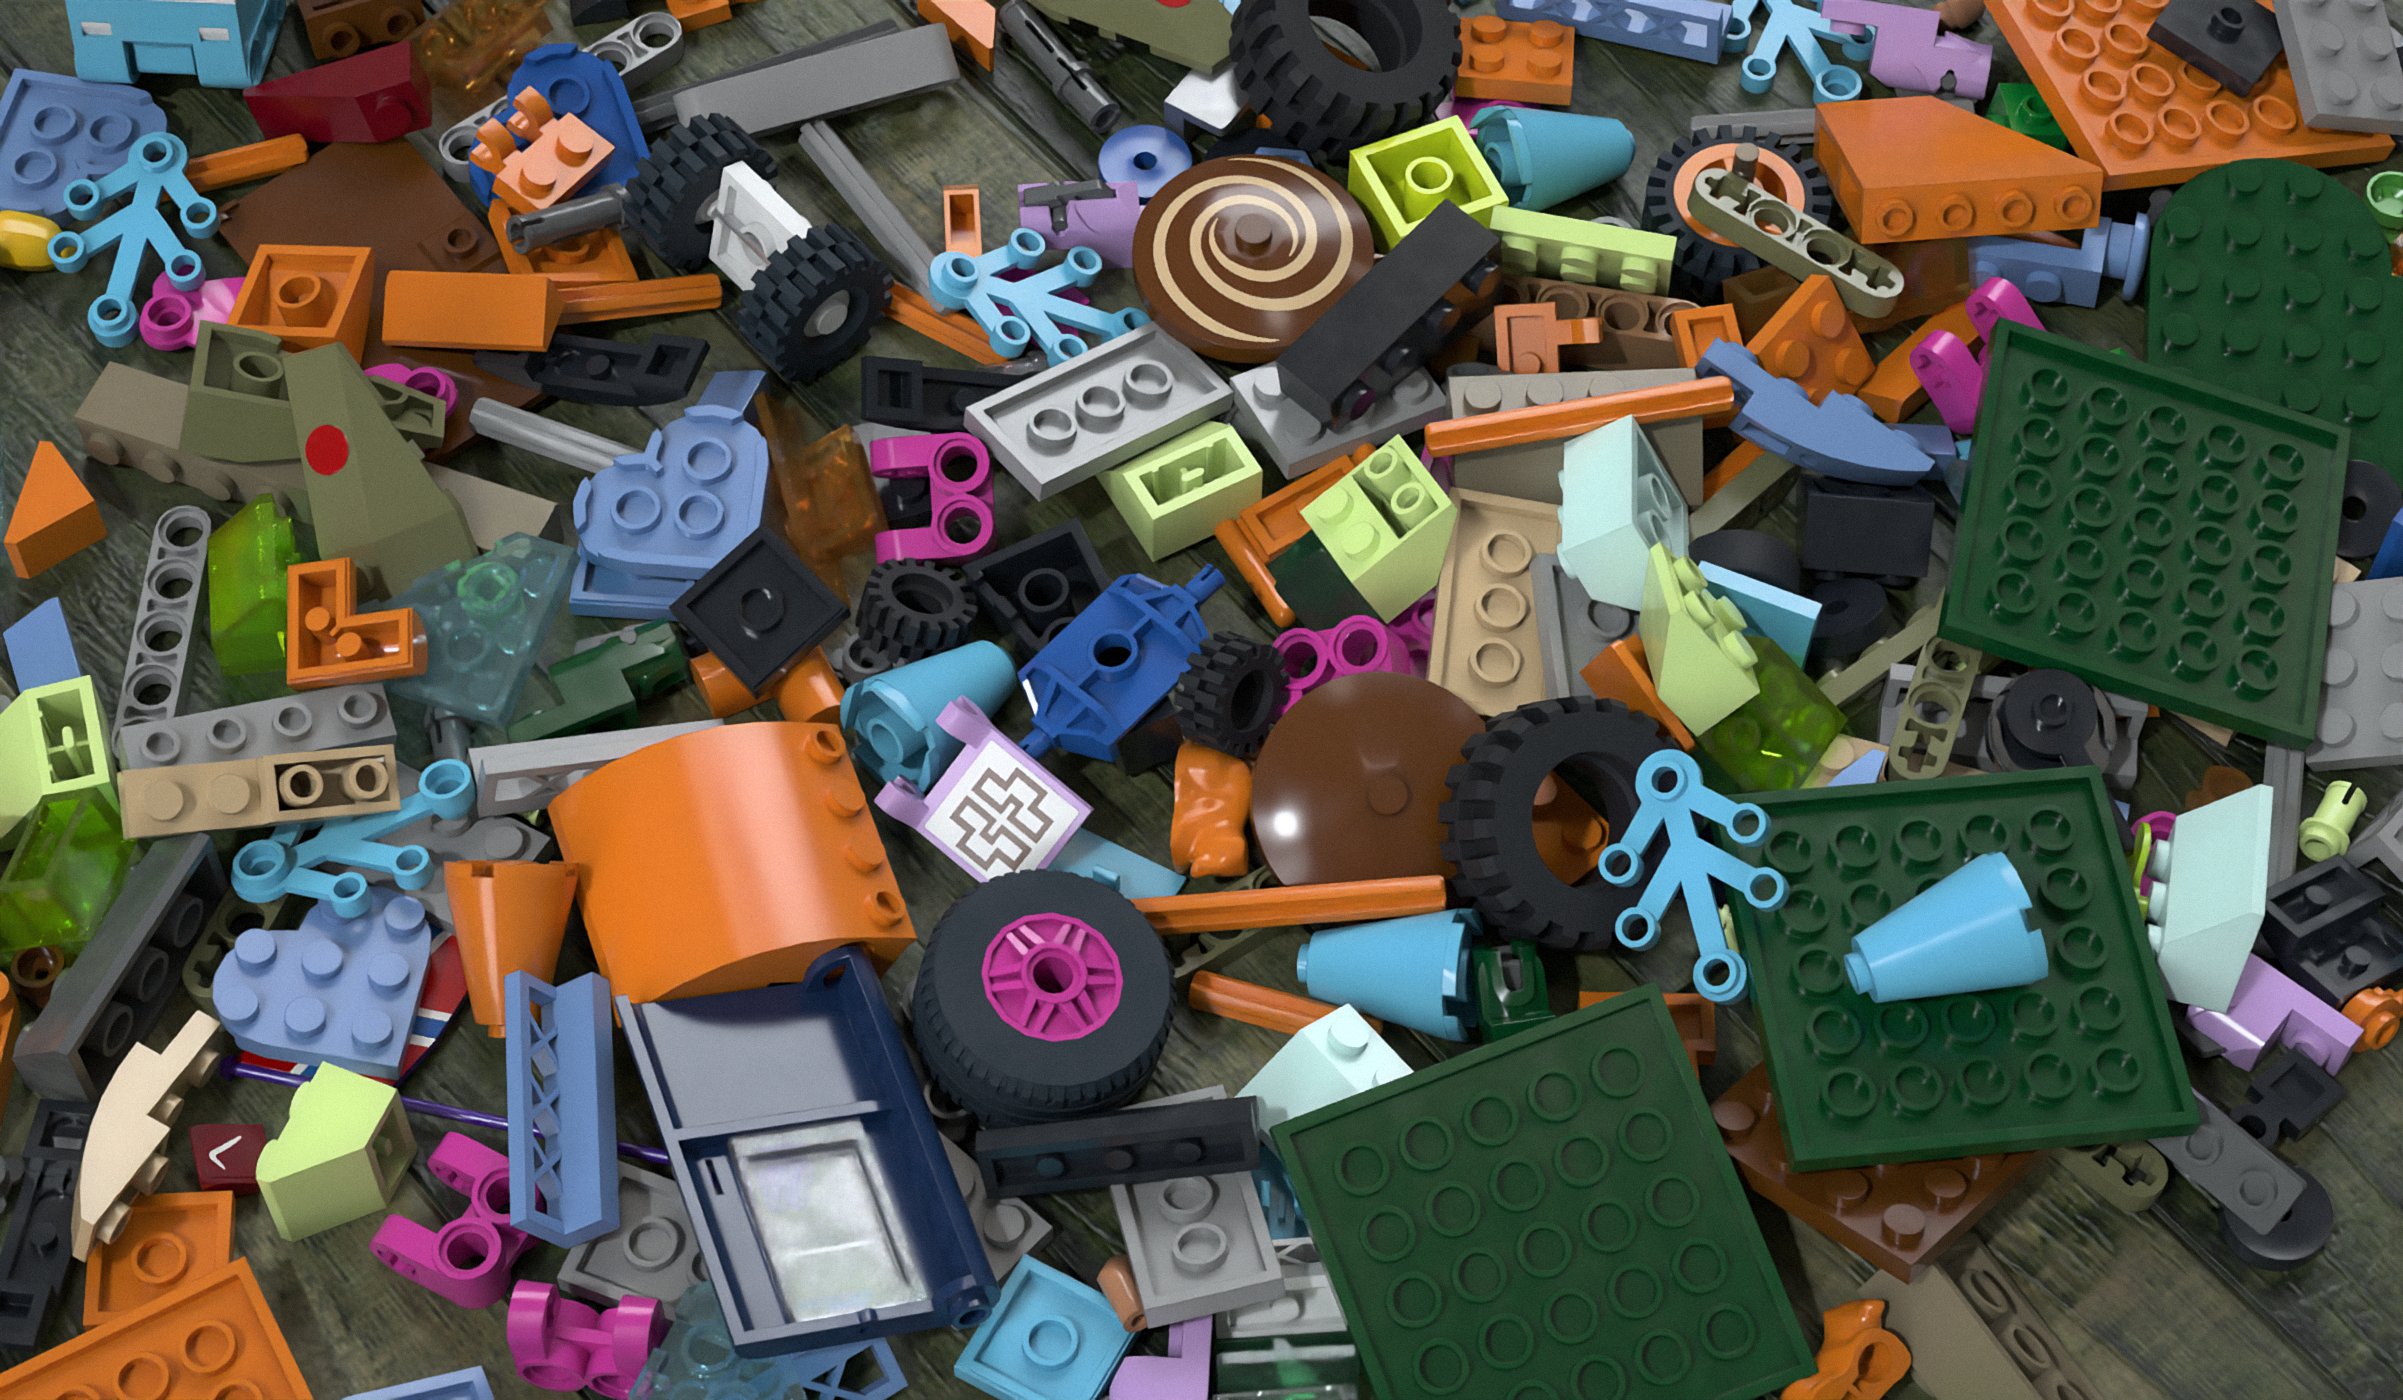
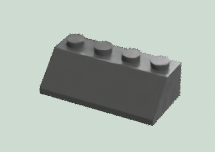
M195 832L156 841L143 860L135 862L129 868L122 882L121 893L107 914L100 915L93 922L87 935L86 946L72 967L65 968L56 978L51 990L50 1000L37 1020L28 1023L17 1038L12 1060L27 1089L53 1100L99 1104L116 1070L136 1042L142 1045L145 1044L183 985V966L230 887L211 836Z

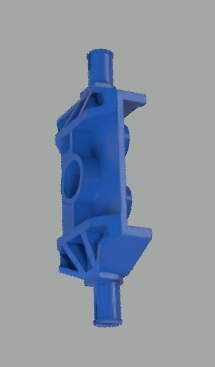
M1207 563L1183 588L1176 583L1169 587L1139 573L1121 575L1017 673L1022 690L1034 716L1031 719L1034 730L1017 746L1037 762L1051 748L1056 749L1058 746L1065 751L1114 762L1120 756L1117 742L1179 684L1177 681L1180 672L1189 674L1191 666L1186 660L1190 653L1194 652L1201 655L1199 643L1204 638H1210L1198 613L1200 612V607L1218 589L1226 584V579L1217 568L1214 570L1213 565ZM1111 647H1124L1131 651L1127 661L1119 666L1107 667L1097 662L1100 654Z

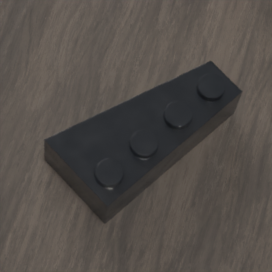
M1447 198L1443 200L1276 359L1281 391L1334 434L1350 421L1359 419L1373 403L1377 402L1395 386L1493 313L1495 305H1503L1505 303L1501 239Z
M1078 517L962 566L966 582L970 585L969 592H975L977 602L975 606H978L977 610L1026 664L1111 585ZM1111 647L1100 654L1097 662L1107 667L1119 666L1127 661L1131 651L1124 647ZM1168 695L1117 742L1120 756L1114 762L1126 776L1178 754L1183 738L1180 725L1176 722V711Z

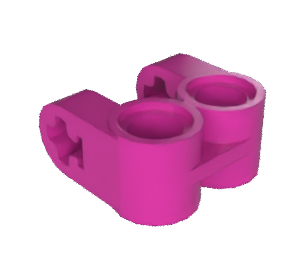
M2000 277L1987 279L1967 298L1965 303L1966 313L1986 344L1978 354L1977 362L1963 342L1945 330L1931 332L1911 351L1909 356L1910 365L1915 375L1938 408L1945 424L1952 431L1961 435H1969L1973 432L1990 330L1997 319L2002 317L2046 331L2019 289L2008 280Z
M955 432L891 437L870 442L871 475L885 479L930 476L932 504L931 527L891 530L875 535L876 565L879 564L884 567L886 560L894 558L901 566L904 557L915 558L916 566L923 567L925 560L935 562L934 568L964 566L992 554L998 539L993 482L994 469L987 449L978 438L969 433ZM957 456H970L978 462L976 472L967 481L953 482L945 477L946 466L949 461ZM970 516L981 522V531L972 542L959 544L949 539V528L958 518Z
M1367 615L1351 616L1342 620L1335 628L1317 632L1307 628H1294L1281 634L1272 645L1279 650L1278 655L1285 658L1287 665L1281 671L1289 673L1290 684L1281 688V692L1289 694L1287 705L1279 704L1276 712L1282 716L1301 697L1313 689L1346 675L1374 671L1399 672L1411 675L1409 652L1405 642L1378 620ZM1378 642L1375 657L1368 664L1360 666L1362 651L1369 644ZM1317 654V665L1314 671L1309 676L1301 679L1300 673L1303 663L1309 657Z
M449 1132L427 1160V1165L434 1175L447 1186L471 1198L472 1203L461 1218L447 1223L437 1234L400 1215H388L369 1242V1249L390 1269L454 1302L457 1306L467 1309H481L496 1303L507 1292L511 1283V1267L522 1252L535 1247L542 1239L510 1226V1214L497 1213V1210L504 1204L510 1202L509 1158L467 1136ZM535 1182V1209L547 1215V1205L544 1196ZM482 1256L486 1258L480 1266L472 1270L458 1269L459 1265L470 1257Z
M521 1279L517 1281L508 1310L507 1340L517 1368L516 1373L521 1379L539 1388L561 1392L578 1391L585 1385H588L590 1389L598 1394L617 1400H648L654 1396L669 1331L660 1299L625 1294L622 1296L617 1308L607 1309L599 1315L589 1306L560 1298L555 1284Z

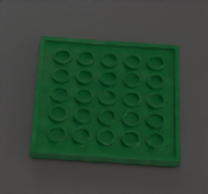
M1999 317L1990 330L1936 637L2037 669L2054 668L2074 674L2085 684L2094 685L2100 689L2304 752L2314 741L2351 428Z
M2099 765L1722 795L1737 804L1752 803L1757 805L1770 817L1772 829L1769 838L1763 844L1757 847H1745L1731 838L1726 826L1709 819L1715 847L1756 869L1761 867L1774 869L1787 880L1789 885V897L1786 903L1778 910L1766 912L1749 903L1743 892L1724 883L1739 952L1747 967V987L1790 1173L2195 1134L2202 1122ZM1749 814L1741 819L1738 826L1741 836H1750L1757 831L1759 827L1758 816ZM1995 851V853L2002 852L2006 855L2016 870L2032 904L2031 908L2025 909L2031 932L2041 929L2048 959V977L2030 985L1875 1003L1868 992L1859 995L1856 993L1848 977L1843 958L1844 955L1853 952L1851 946L1852 937L1981 854ZM1766 878L1758 884L1756 896L1759 901H1767L1775 895L1777 891L1775 879Z
M1657 980L1271 1126L1269 1129L1374 1400H1751L1794 1383L1797 1380L1819 1373Z

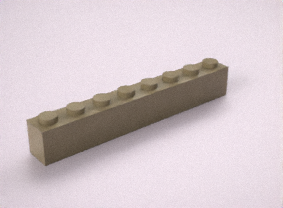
M109 361L74 416L87 453H90L103 463L109 465L121 463L143 470L151 477L162 482L171 483L177 481L199 488L214 499L225 501L230 498L254 506L270 517H289L314 527L301 458L241 463L225 459L209 460L197 454L178 451L188 385ZM420 460L441 490L444 491L449 488L461 504L483 563L481 566L497 564L510 568L519 577L523 593L533 596L565 539L557 503Z

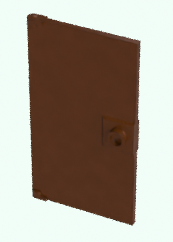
M404 135L377 143L334 142L310 156L305 163L297 164L238 201L234 198L217 209L221 221L217 233L222 236L248 269H250L260 244L372 248L375 254L373 292L367 335L360 364L361 369L364 371L375 366L390 363L402 364L411 371L417 368L430 367L448 375L453 380L458 391L457 407L445 420L442 447L428 448L423 453L425 457L421 460L444 467L447 465L446 461L486 437L470 429L469 417L478 398L486 397L527 411L550 396V394L515 384L477 368L472 361L477 349L386 346L382 341L385 286L389 271L510 274L498 242L475 215L464 206ZM560 325L555 328L559 334L576 336L567 325Z

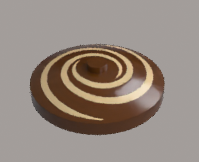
M1259 154L1233 155L1209 160L1193 166L1172 178L1155 193L1142 211L1135 228L1132 246V268L1136 291L1146 311L1161 329L1178 342L1206 356L1225 361L1253 364L1276 361L1282 353L1373 268L1374 261L1373 237L1367 219L1357 202L1340 184L1319 170L1298 161Z

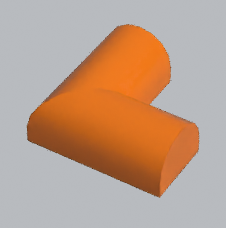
M350 557L288 565L287 685L292 690L304 692L421 676L426 673L428 666V644L425 629L418 613L413 607L357 615V567Z
M820 644L758 700L710 652L689 660L690 674L714 719L728 717L774 698L787 722L838 724L839 729L843 728L840 719V701L845 694V690Z

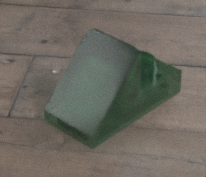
M1313 529L1308 531L1266 566L1277 581L1274 585L1276 592L1307 629L1317 632L1335 628L1342 620L1354 615H1367L1379 622L1383 620L1351 583Z

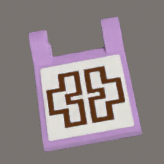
M961 695L956 701L954 699L951 700L935 721L950 735L966 743L958 757L927 797L911 780L900 774L895 781L892 779L888 781L874 799V802L893 818L916 829L980 883L989 882V879L997 875L1004 876L1005 873L1009 872L1020 873V870L1026 869L1033 871L1036 869H1048L1093 812L1094 808L1000 732L989 721L984 712L970 699Z

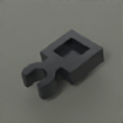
M2294 1046L2249 1085L2244 1097L2251 1103L2237 1106L2228 1117L2240 1127H2249L2255 1130L2260 1137L2257 1141L2267 1150L2271 1151L2278 1138L2279 1129L2295 1143L2340 1104L2346 1091L2297 1046Z

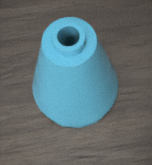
M1495 105L1480 109L1471 120L1469 130L1478 129L1476 146L1508 197V207L1533 212L1543 211L1624 176L1628 172L1636 154V145L1632 133L1625 128L1621 121L1613 118Z
M980 640L856 682L847 688L840 701V719L844 731L853 726L861 743L853 749L858 761L873 779L883 787L891 779L895 781L902 774L911 780L923 793L927 792L940 780L966 746L965 742L950 735L935 720L951 700L954 699L956 701L959 696L964 695L975 703L990 721L1016 690L1017 669L1015 662L1004 648L996 646L989 641Z
M1995 851L1981 854L1852 937L1851 946L1853 952L1843 957L1848 977L1856 993L1859 995L1868 992L1875 1003L2030 985L2048 977V959L2041 929L2032 932L2025 912V909L2032 907L2028 894L2006 855L2002 852L1995 853Z
M1458 908L1316 931L1311 938L1310 944L1303 943L1299 949L1297 959L1298 981L1307 984L1309 995L1313 998L1341 1007L1349 1003L1358 1012L1451 1042L1467 1043L1470 1040V1036L1464 1027L1476 1028L1478 1022L1476 989L1473 982L1469 948L1472 947V935L1484 936L1480 914L1474 909Z

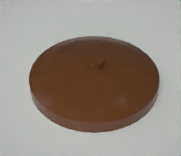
M1374 671L1346 675L1331 680L1301 697L1278 720L1266 738L1258 754L1250 784L1249 810L1253 836L1259 854L1276 883L1280 887L1440 875L1446 883V910L1461 908L1472 897H1459L1450 881L1452 876L1458 874L1454 861L1443 862L1439 842L1448 841L1449 835L1448 823H1438L1439 803L1450 802L1453 790L1444 785L1450 766L1466 763L1467 759L1461 755L1460 749L1472 734L1487 733L1485 731V722L1462 699L1447 689L1417 676L1399 672ZM1402 917L1351 920L1327 923L1334 925L1336 927H1346Z

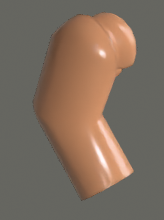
M1947 0L1935 4L1932 11L1940 12L1938 29L1945 33V30L1951 32L1956 27L1964 29L1979 20L1984 15L1986 5L1983 0Z
M1125 1254L1115 1255L1105 1263L1097 1277V1282L1125 1331L1138 1332L1146 1328L1147 1324L1129 1258Z

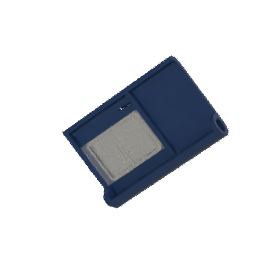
M845 946L833 949L819 956L807 969L802 983L645 1004L630 1002L627 994L614 996V1004L734 1352L740 1358L748 1360L763 1359L950 1325L958 1329H966L983 1323L991 1316L992 1308L995 1307L1001 1297L1000 1288L874 965L865 949L857 946ZM846 965L843 976L832 979L825 978L832 970ZM708 1168H709V1170H710V1173H711V1176H712V1179H713V1182H714V1185H715V1187H716V1190H717L718 1195L716 1194L715 1188H714V1186H713V1183H712V1180H711V1177H710Z

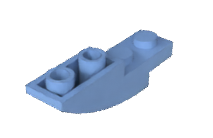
M1716 337L1694 367L1696 376L1699 379L1717 376L1730 378L1733 386L1734 404L1739 406L1740 410L1729 424V429L1754 445L1791 463L1818 473L1849 481L1895 486H1913L1935 463L1933 459L1923 453L1924 447L1916 438L1901 430L1891 431L1873 418L1874 414L1871 408L1859 398L1850 394L1840 395L1835 390H1832L1816 407L1808 401L1809 396L1801 386L1787 378L1780 377L1776 379L1757 365L1758 360L1751 351L1738 343L1727 342L1726 344Z

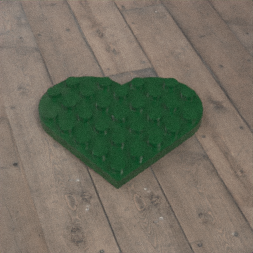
M2272 158L2241 159L2196 175L2178 189L2167 202L2150 238L2145 277L2143 362L2351 428L2347 460L2367 461L2381 467L2393 477L2403 495V276L2392 275L2389 247L2377 220L2365 204L2337 180L2312 167L2291 161Z

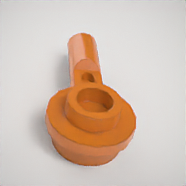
M2379 987L2365 989L2356 994L2345 1005L2341 1014L2364 1029L2353 1050L2354 1052L2361 1053L2370 1048L2378 1050L2394 1037L2400 1026L2399 1019L2403 1017V988L2397 992L2390 988L2385 991Z

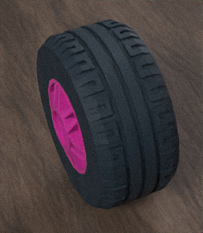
M1026 869L1020 870V873L1009 872L1005 873L1004 876L997 875L989 879V882L975 885V889H969L963 894L962 899H957L951 904L950 909L944 912L941 921L936 924L932 935H930L919 968L912 999V1025L914 1026V1038L918 1041V1052L923 1056V1064L926 1069L931 1070L930 1075L934 1082L940 1084L939 1088L945 1094L952 1095L951 1100L957 1106L962 1105L964 1107L963 1110L971 1115L975 1113L978 1115L977 1119L984 1123L990 1122L993 1125L1019 1127L1021 1125L1028 1126L1082 1120L1100 1112L1114 1111L1116 1108L1125 1107L1126 1104H1130L1136 1099L1137 1094L1141 1093L1146 1082L1153 1074L1170 1033L1176 1011L1177 994L1175 990L1177 986L1176 978L1173 977L1175 970L1173 964L1169 962L1171 957L1168 949L1164 947V940L1159 934H1156L1157 929L1153 923L1146 920L1147 916L1141 910L1136 909V905L1133 902L1125 899L1123 894L1116 890L1109 889V886L1104 883L1094 881L1093 878L1086 876L1084 878L1070 871L1068 873L1062 870L1048 871L1047 869H1036L1033 871Z

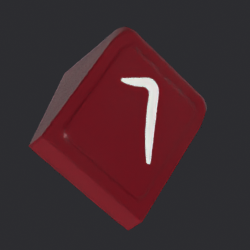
M201 1124L188 1127L198 1179L203 1192L233 1190L235 1199L261 1192L256 1180V1167L260 1154L267 1144L263 1124Z

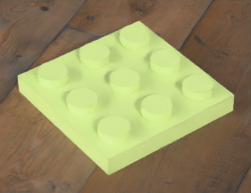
M1494 205L1489 230L1501 239L1503 273L1668 297L1677 237Z

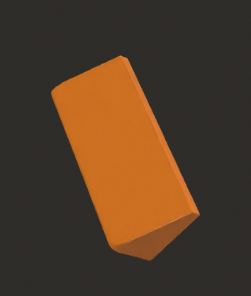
M392 270L389 271L385 286L382 341L386 346L547 352L565 301L551 279L544 275Z
M1970 288L1963 289L1876 365V370L1853 396L1865 402L1874 413L1888 423L1901 424L1930 398L1910 365L1909 356L1911 351L1935 330H1945L1959 338L1968 348L1974 359L1978 356L1984 345H1986L1966 313L1965 303L1975 290Z

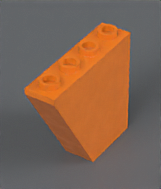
M1931 95L1816 103L1813 158L1819 165L1823 176L1825 175L1831 191L1861 244L2099 227L2103 171L2099 166Z

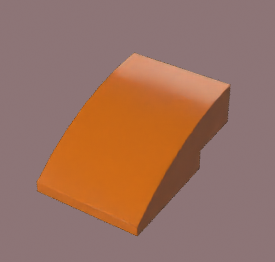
M260 244L226 324L264 331L282 338L281 349L293 354L342 341L360 366L370 317L375 254L371 247Z

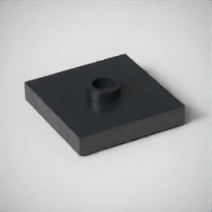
M2171 0L2146 34L2148 38L2244 98H2246L2284 48L2275 13L2254 0Z
M764 522L669 606L670 611L678 621L756 700L851 616L849 608Z

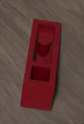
M410 39L243 89V97L266 141L299 133L303 135L306 142L377 143L432 126V85Z

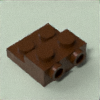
M293 0L316 60L327 57L330 59L346 58L355 54L359 48L379 42H402L412 37L414 32L428 29L421 0Z

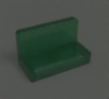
M1347 1330L1212 1339L1216 1400H1358L1359 1350L1357 1345L1352 1344Z

